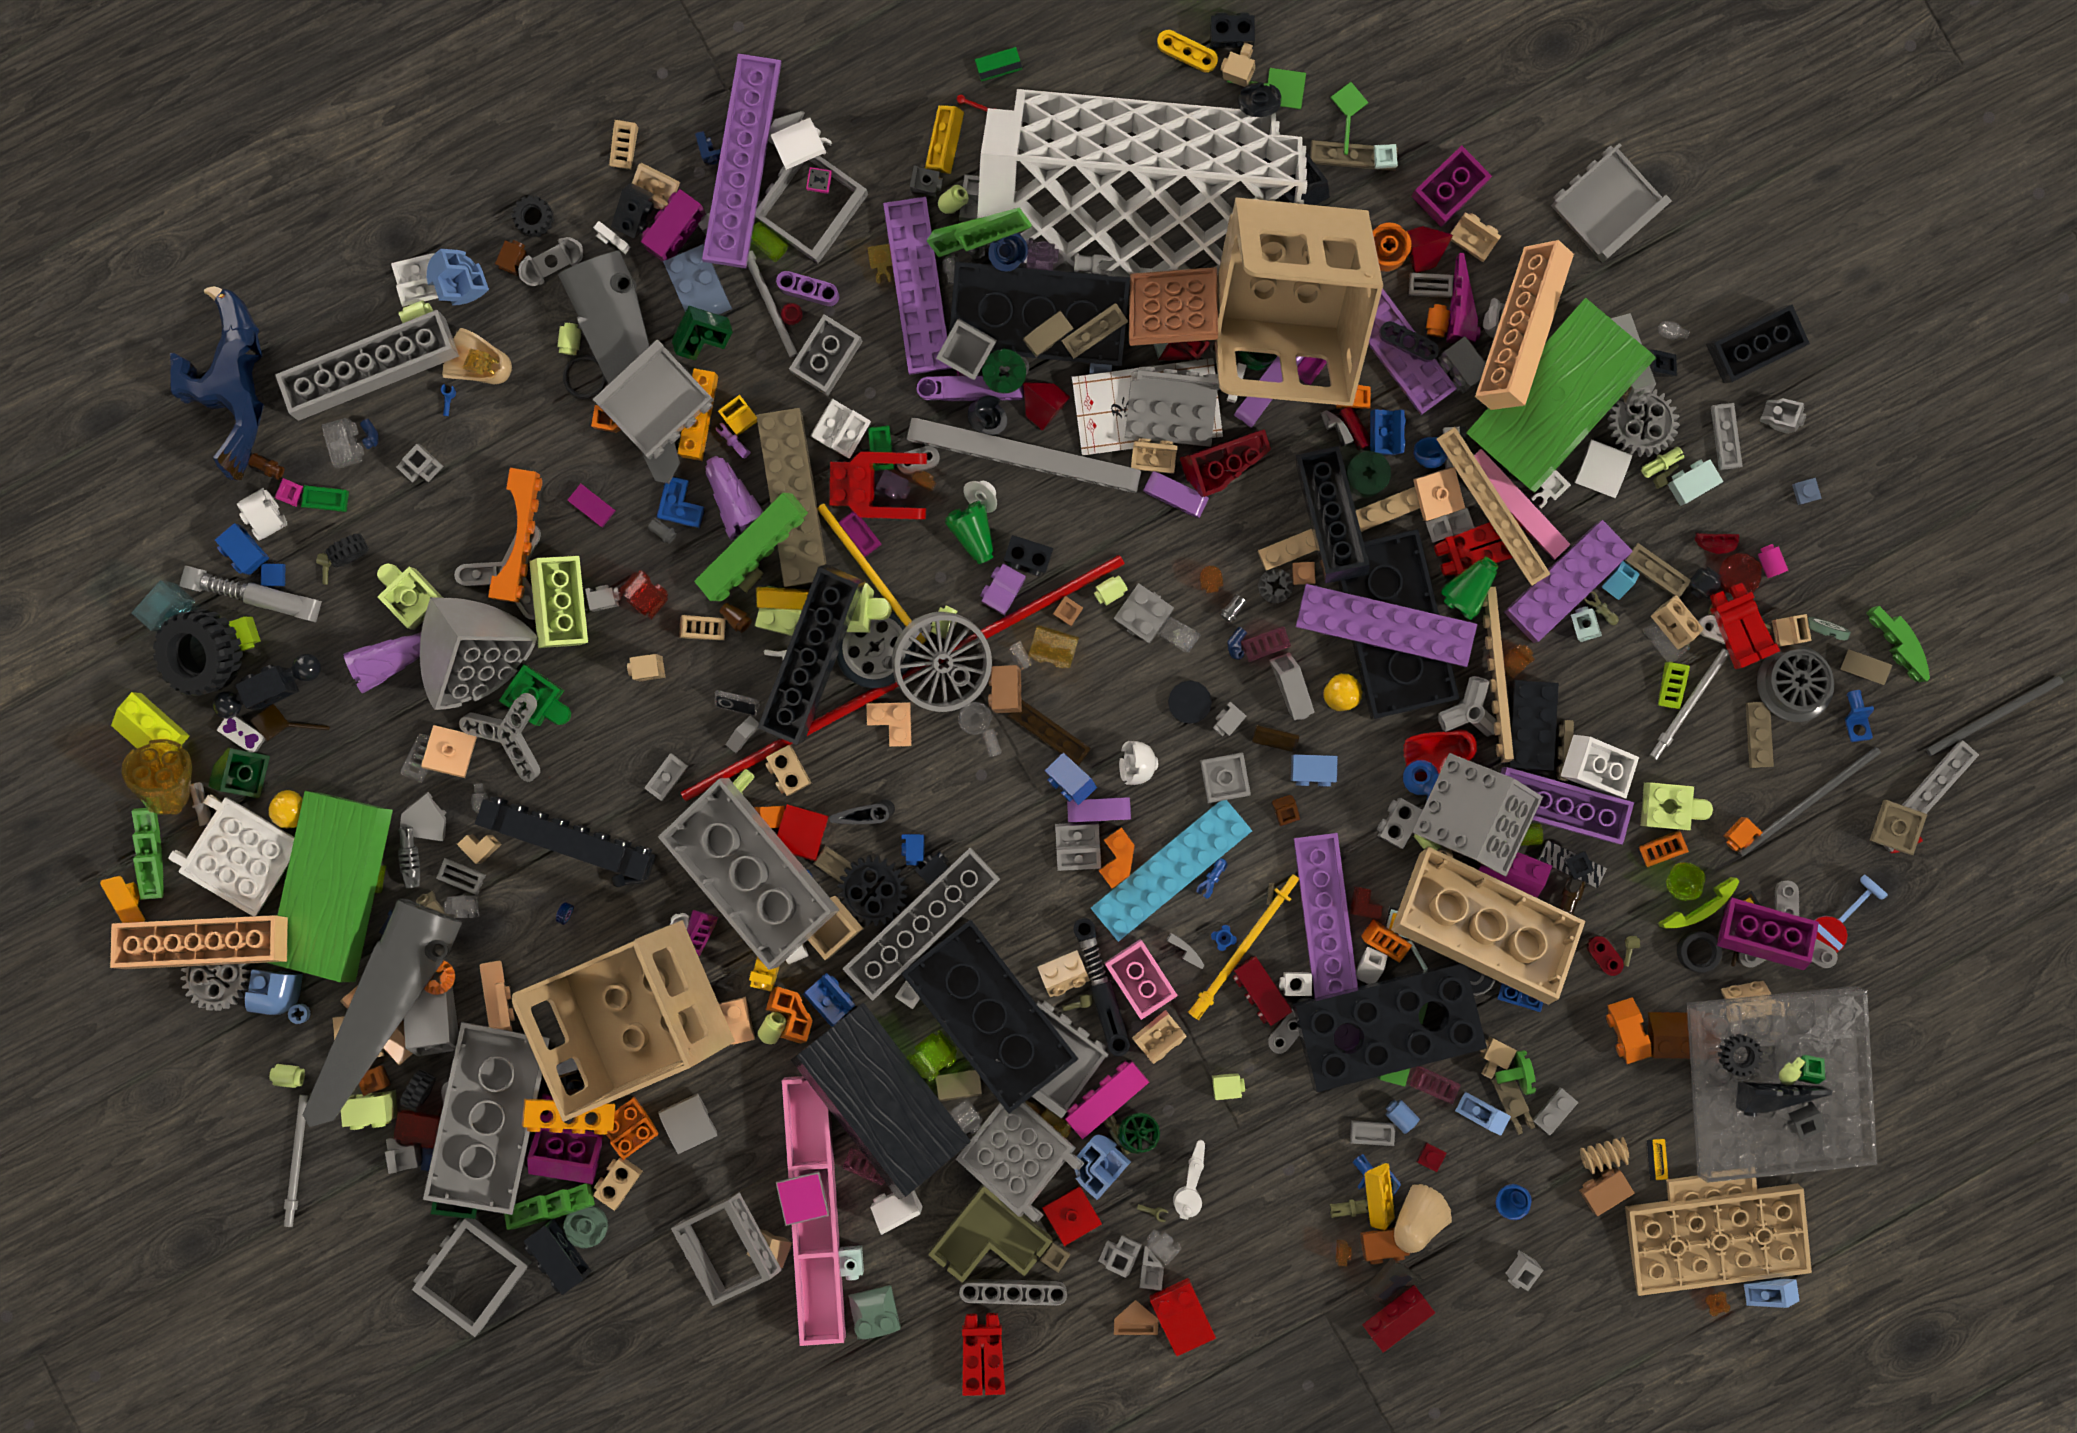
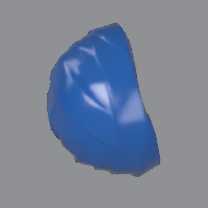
M1438 437L1423 438L1414 446V457L1425 468H1437L1443 465L1448 458L1436 440Z
M1509 1184L1498 1192L1496 1207L1503 1217L1510 1220H1519L1530 1211L1532 1200L1526 1188L1517 1184Z

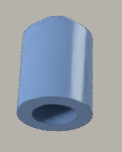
M1394 1099L1385 1108L1387 1110L1385 1115L1404 1134L1408 1133L1420 1120L1401 1099L1398 1101Z

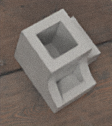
M416 444L403 457L396 468L411 482H414L419 476L430 482L444 466L422 445Z
M400 1135L386 1139L388 1151L385 1152L389 1174L417 1168L421 1165L422 1155L419 1143H406Z
M1124 1235L1121 1236L1118 1244L1108 1240L1099 1258V1262L1104 1264L1106 1269L1126 1278L1131 1272L1142 1244Z

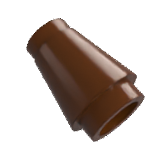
M728 602L719 611L735 631L743 633L752 623L748 613L730 605Z

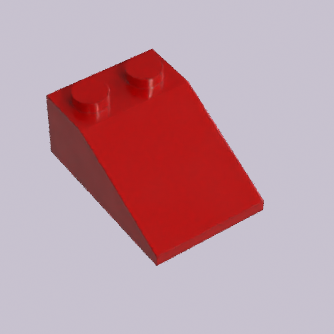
M1189 1278L1149 1296L1152 1307L1176 1356L1216 1339Z

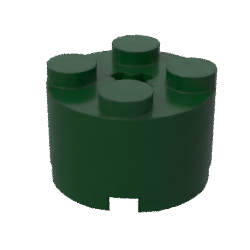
M1001 349L991 353L985 360L982 368V375L986 385L993 391L1002 394L1018 390L1023 385L1027 373L1022 357L1008 349ZM1001 366L1004 368L1008 366L1010 368L1008 371L1010 375L1008 377L1005 375L1001 377L999 375L1001 372L999 368Z

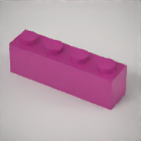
M1126 1060L1116 1068L1117 1073L1112 1077L1107 1075L1099 1082L1101 1086L1097 1090L1091 1089L1082 1097L1084 1099L1083 1102L1079 1105L1075 1103L1067 1109L1065 1120L1082 1139L1149 1083V1080L1132 1060L1128 1063Z

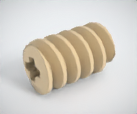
M1621 1137V1142L1618 1139H1613L1612 1144L1609 1141H1605L1604 1147L1600 1143L1596 1144L1595 1149L1590 1145L1587 1147V1152L1584 1148H1580L1582 1163L1585 1169H1589L1592 1174H1595L1596 1166L1600 1172L1603 1171L1604 1164H1606L1609 1170L1612 1169V1162L1617 1167H1620V1160L1629 1165V1151L1623 1137Z

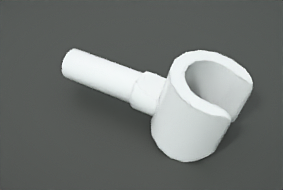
M765 650L764 655L782 657L784 659L787 650Z

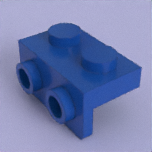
M1370 410V454L1396 455L1404 453V426L1406 422L1404 410Z
M826 973L803 993V996L832 1027L855 1007V1004L853 1003V998L847 992H843L838 986V981Z

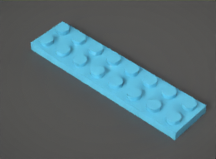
M1227 800L1219 801L1129 877L1095 903L1091 909L1119 942L1251 833L1252 830Z

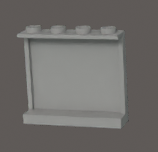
M1620 143L1615 148L1612 146L1608 147L1601 154L1603 158L1599 162L1594 160L1585 168L1588 171L1582 177L1578 174L1570 181L1571 187L1568 190L1561 189L1553 197L1555 201L1551 205L1602 263L1672 201L1667 195L1662 198L1619 150L1622 146Z
M658 339L593 398L598 406L602 408L648 459L652 457L654 459L658 458L664 452L663 447L668 442L674 443L681 436L679 432L685 427L689 429L697 421L695 417L701 412L705 414L713 406L711 403L714 401Z
M1038 1001L1036 1003L1078 1057L1075 1063L1032 1096L1062 1118L1079 1092L1109 1054L1106 1051L1107 1046L1099 1040L1093 1042L1088 1038L1090 1034L1081 1027L1078 1029L1071 1025L1072 1020L1064 1014L1058 1016L1053 1012L1055 1008L1046 1001L1043 1003Z

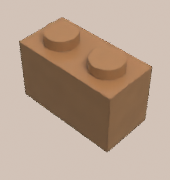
M1017 665L992 666L988 680L989 686H992V694L988 696L989 707H992L995 713L1022 712L1021 669Z
M1617 1168L1606 1169L1601 1173V1177L1585 1182L1582 1185L1583 1188L1579 1190L1592 1213L1596 1216L1601 1215L1635 1194L1623 1173Z

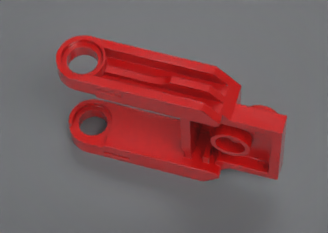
M860 452L851 462H830V505L849 506L859 518L926 519V508L873 506L872 503L874 501V463L927 464V453Z

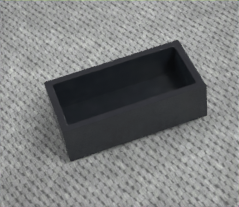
M1510 681L1508 708L1514 759L1510 762H1505V767L1554 770L1559 683Z

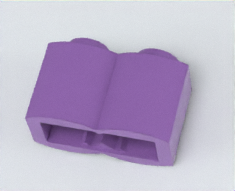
M1002 564L1001 568L998 566L995 568L991 576L994 579L990 586L986 585L980 596L983 597V604L1005 616L1022 587L1026 576Z

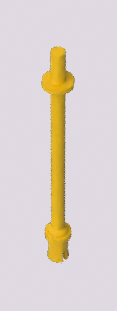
M1292 874L1281 891L1277 888L1275 889L1278 895L1208 990L1199 993L1198 1000L1188 1011L1194 1018L1200 1020L1209 1005L1212 1006L1214 1004V995L1284 900H1291L1288 895L1299 881L1297 876Z

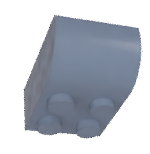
M703 244L663 261L685 312L688 306L718 315L732 309L713 263L703 262L702 260Z

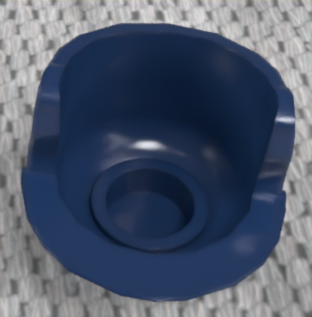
M1015 233L991 242L988 252L989 259L996 269L1005 272L1012 271L1025 261L1028 247L1023 236L1020 233Z

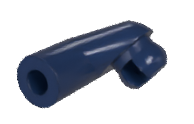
M368 418L360 423V426L367 435V438L362 440L366 449L378 445V432Z
M1238 627L1227 641L1229 655L1237 660L1242 659L1244 656L1241 640L1247 634L1241 627Z

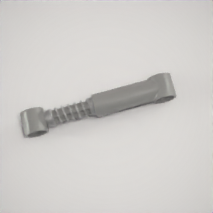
M184 566L179 587L198 592L205 590L208 592L212 591L213 593L218 592L219 595H229L231 598L235 597L236 599L243 600V603L313 622H317L322 601L282 592L254 583L240 585L239 582H229L228 579L223 580L222 577L218 579L216 576L213 577L207 574V571L189 566Z

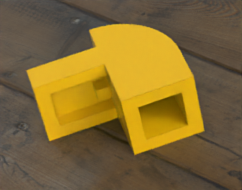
M757 957L754 970L750 974V987L772 991L779 967L768 970Z

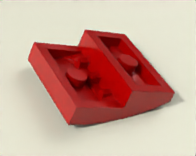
M787 804L777 836L793 855L816 861L829 816Z

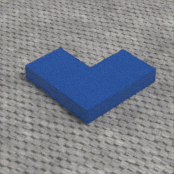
M673 477L670 484L665 483L657 514L658 519L700 528L705 507L684 502L689 481Z

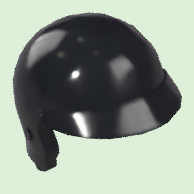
M985 396L970 405L967 415L968 421L977 432L995 435L1006 428L1007 415L1004 409L998 405L1000 403L998 397Z

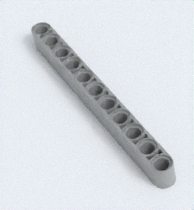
M911 418L907 440L1127 492H1137L1141 471L1135 468L918 418Z

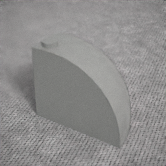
M430 597L421 631L420 667L424 688L434 710L462 706L463 702L471 699L477 701L497 690L516 674V668L523 660H527L538 637L516 617L493 606L466 599Z

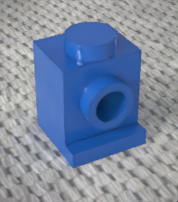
M902 834V839H906V843H902V856H906V865H919V861H924V834Z

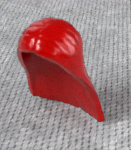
M1463 729L1430 732L1412 736L1405 740L1403 746L1405 763L1408 766L1416 760H1426L1431 762L1440 774L1449 753L1470 761L1476 754L1477 741L1471 733ZM1418 772L1415 775V779L1423 782L1427 779V774Z

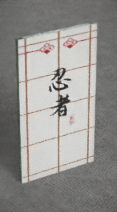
M1213 358L1150 366L1155 368V372L1164 373V369L1177 370L1178 375H1186V371L1199 372V377H1203L1206 374H1215ZM1138 368L1072 377L1071 382L1073 383L1081 444L1080 452L1082 455L1133 449L1134 441L1138 442V439L1125 438L1131 373L1137 371ZM1218 393L1212 438L1223 437ZM1151 441V443L1160 444V441Z

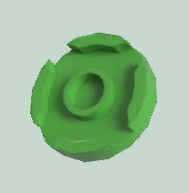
M1525 1050L1516 1051L1514 1055V1069L1496 1072L1495 1076L1497 1084L1518 1080L1522 1092L1528 1095L1535 1093L1536 1088L1532 1087L1531 1083L1536 1081L1531 1060L1524 1057L1527 1055Z

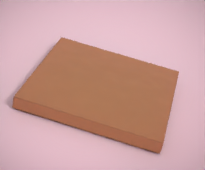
M1217 267L1130 274V346L1218 339Z

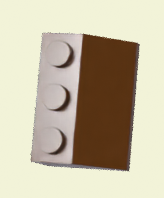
M1648 1012V1036L1651 1042V1057L1720 1059V1056H1718V1052H1720V1035L1714 1013Z

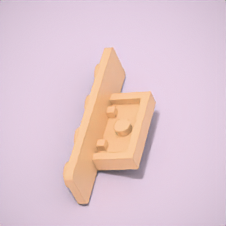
M502 962L480 964V972L489 1027L512 1031L511 1021H515L513 1008H509L508 1000L511 999L510 986H505Z

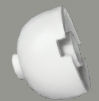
M1125 742L1121 750L1125 752L1124 759L1120 758L1119 761L1122 781H1127L1125 783L1127 785H1137L1150 780L1154 771L1158 768V759L1155 757L1153 750L1142 742Z

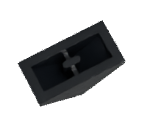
M1649 350L1656 357L1649 365L1653 377L1677 376L1676 354Z

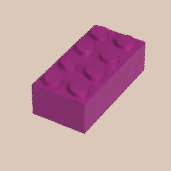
M1731 898L1724 909L1717 946L1805 970L1812 962L1819 922Z

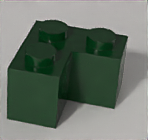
M688 306L672 339L675 354L696 361L704 343L725 349L733 333L729 318Z

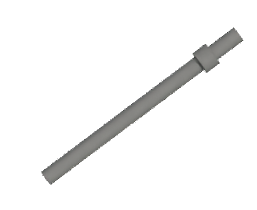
M749 249L747 261L749 270L789 357H793L798 353L755 262L754 252Z
M1726 649L1720 651L1666 732H1662L1657 739L1659 742L1650 754L1653 759L1657 760L1665 747H1669L1672 743V737L1728 657L1729 653Z
M309 1095L299 1096L288 1196L284 1202V1209H286L284 1227H293L294 1213L298 1207L296 1197L306 1122L302 1114L308 1103Z

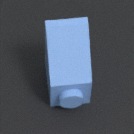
M1467 1092L1464 1093L1455 1110L1498 1135H1502L1511 1118L1510 1115Z
M1776 1278L1744 1283L1747 1306L1787 1308L1799 1302L1796 1279Z

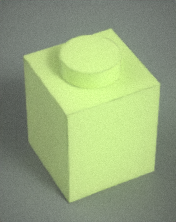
M1238 1073L1212 1076L1215 1100L1242 1098L1241 1092H1245L1244 1078L1240 1079Z

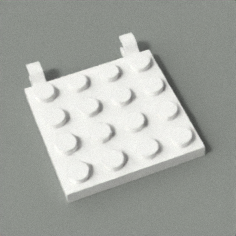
M210 794L203 803L217 811L190 854L186 857L180 851L175 850L172 851L168 859L181 866L178 871L179 873L255 917L287 869L295 837L230 798L225 797L221 801L216 796Z

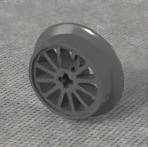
M1796 644L1779 647L1780 652L1764 658L1758 670L1757 688L1762 702L1774 715L1787 721L1804 722L1816 718L1824 712L1833 697L1834 678L1830 666L1818 652L1809 647ZM1798 661L1803 663V671L1799 668H1796V663ZM1781 663L1784 664L1789 673L1779 668ZM1818 672L1820 678H1811V675ZM1776 674L1785 677L1786 680L1776 681ZM1812 682H1820L1821 688L1812 684ZM1777 685H1786L1787 689L1780 693ZM1811 690H1813V691H1815V692H1818V695H1817L1818 697H1817V698L1815 697V695L1812 693ZM1790 691L1792 694L1788 702L1783 696ZM1798 694L1800 706L1794 705L1795 699ZM1805 694L1812 702L1809 706L1806 705Z

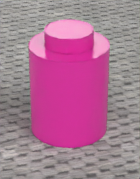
M1771 544L1761 548L1762 553H1759L1758 557L1767 578L1788 571L1779 546L1774 548V545Z

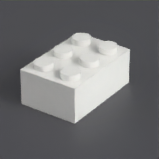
M1573 735L1561 777L1600 793L1626 799L1639 757L1595 738Z

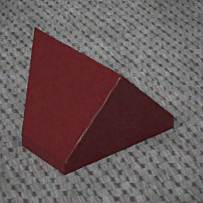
M1425 226L1408 230L1407 233L1411 238L1409 257L1414 273L1436 268L1453 235Z
M1202 340L1168 343L1158 360L1198 361L1210 342Z
M1023 383L1026 417L1043 431L1067 403L1070 396L1054 383Z

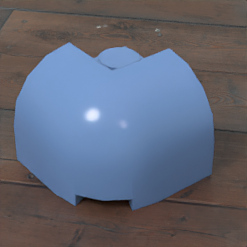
M440 249L429 260L426 275L428 285L435 286L440 301H451L452 305H462L478 299L489 290L479 263L475 264L465 255L466 252Z
M252 969L249 990L245 992L246 1010L267 1015H280L289 1011L298 1002L303 974Z
M1102 1135L1094 1136L1077 1155L1084 1162V1165L1080 1170H1075L1076 1180L1096 1200L1104 1194L1131 1163L1129 1159L1115 1148L1117 1145L1115 1142Z

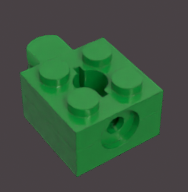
M528 665L522 666L499 700L511 708L514 701L523 693L533 695L537 701V707L529 722L535 726H541L545 718L556 725H564L571 718L570 709L558 701L565 690ZM525 702L524 706L522 707L523 710L527 708V707H526V704H527L526 702Z

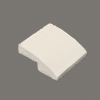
M810 118L771 134V138L786 170L826 153Z
M435 253L391 263L402 307L422 300L428 301L438 298L435 286L428 285L426 277L429 260Z
M831 399L810 437L850 459L871 421L836 400Z
M1591 439L1574 481L1579 485L1616 498L1632 455Z

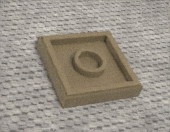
M1883 800L1869 841L1913 856L1927 814L1888 800Z

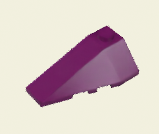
M1459 253L1455 261L1453 293L1450 304L1451 313L1446 343L1455 344L1463 337H1466L1473 345L1476 340H1479L1481 328L1477 327L1478 318L1464 253Z

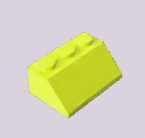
M131 692L117 708L111 724L116 731L159 768L166 764L190 736L142 693Z

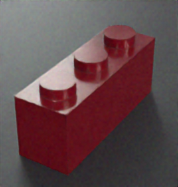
M1255 955L1233 969L1235 973L1232 976L1239 987L1244 986L1248 992L1245 994V997L1251 1006L1256 1004L1260 1010L1257 1012V1015L1263 1024L1268 1022L1272 1026L1293 1012Z
M1413 1285L1362 1325L1384 1353L1434 1315L1435 1311L1417 1287Z

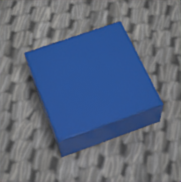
M261 564V586H285L286 565Z

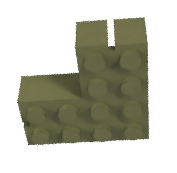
M982 1184L931 1247L928 1255L943 1268L948 1260L950 1263L947 1271L962 1283L989 1249L993 1250L1025 1276L1037 1262V1256L1041 1257L1052 1243V1237L1026 1215L1023 1214L1022 1217H1018Z

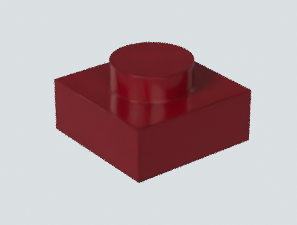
M1426 1142L1416 1162L1438 1172L1447 1153Z

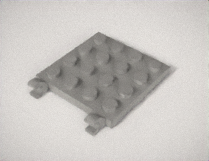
M1025 1102L1010 1114L999 1104L970 1140L971 1142L956 1158L961 1165L1018 1217H1022L1025 1213L1034 1222L1035 1220L1038 1222L1043 1214L1031 1204L1066 1161L1075 1170H1080L1084 1165L1081 1159L1072 1154L1076 1147Z

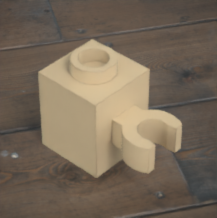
M1244 43L1240 55L1230 52L1228 59L1224 58L1220 69L1223 72L1224 80H1229L1243 87L1249 85L1255 71V60L1250 59L1253 45Z
M1489 1036L1488 1040L1485 1039L1487 1049L1479 1051H1481L1480 1056L1488 1060L1481 1074L1492 1079L1497 1066L1508 1069L1517 1050Z

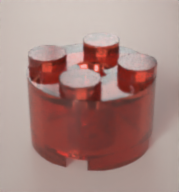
M642 570L638 573L634 572L618 591L621 596L627 597L626 601L641 614L646 616L649 613L648 618L650 620L654 618L668 601L667 591L659 584L654 586L651 583L650 577Z

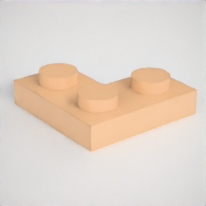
M910 702L867 704V726L889 725V747L912 746Z

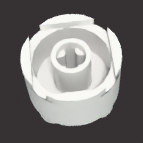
M264 488L237 503L241 511L239 513L241 519L246 525L250 523L253 528L252 532L257 540L264 539L287 526L284 514L279 516L278 504Z

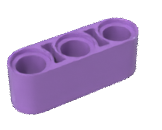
M783 271L777 276V285L780 291L786 295L825 306H834L839 300L837 288L831 283L790 271ZM790 278L793 280L790 287L782 286L784 279ZM807 284L814 286L810 293L802 291L803 287ZM832 290L834 291V296L831 299H825L823 297L824 292Z
M1152 471L1143 490L1146 494L1196 518H1200L1209 500L1208 497H1201L1197 491L1155 471Z
M1130 798L1085 799L1079 805L1073 800L1067 801L1068 822L1131 819Z

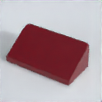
M1347 407L1342 409L1338 415L1348 428L1356 448L1360 451L1370 445V437L1354 408Z

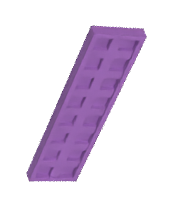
M926 197L883 203L909 375L952 369V367L936 359L947 339L935 252L926 241L932 233Z
M1382 288L1368 345L1419 414L1422 415L1457 388L1436 359L1431 362H1424L1380 339L1379 330L1384 323L1389 321L1415 332ZM1392 327L1384 329V331H1386L1385 336H1396L1397 339L1395 340V342L1398 343V340L1403 334V332L1400 331L1399 335H1396L1392 332ZM1406 336L1403 338V344L1411 348L1414 346L1415 340L1411 336ZM1419 341V345L1414 351L1418 352L1419 349L1425 351V356L1428 357L1431 354L1427 348L1420 347L1423 342Z
M1305 584L1296 627L1467 667L1477 624Z

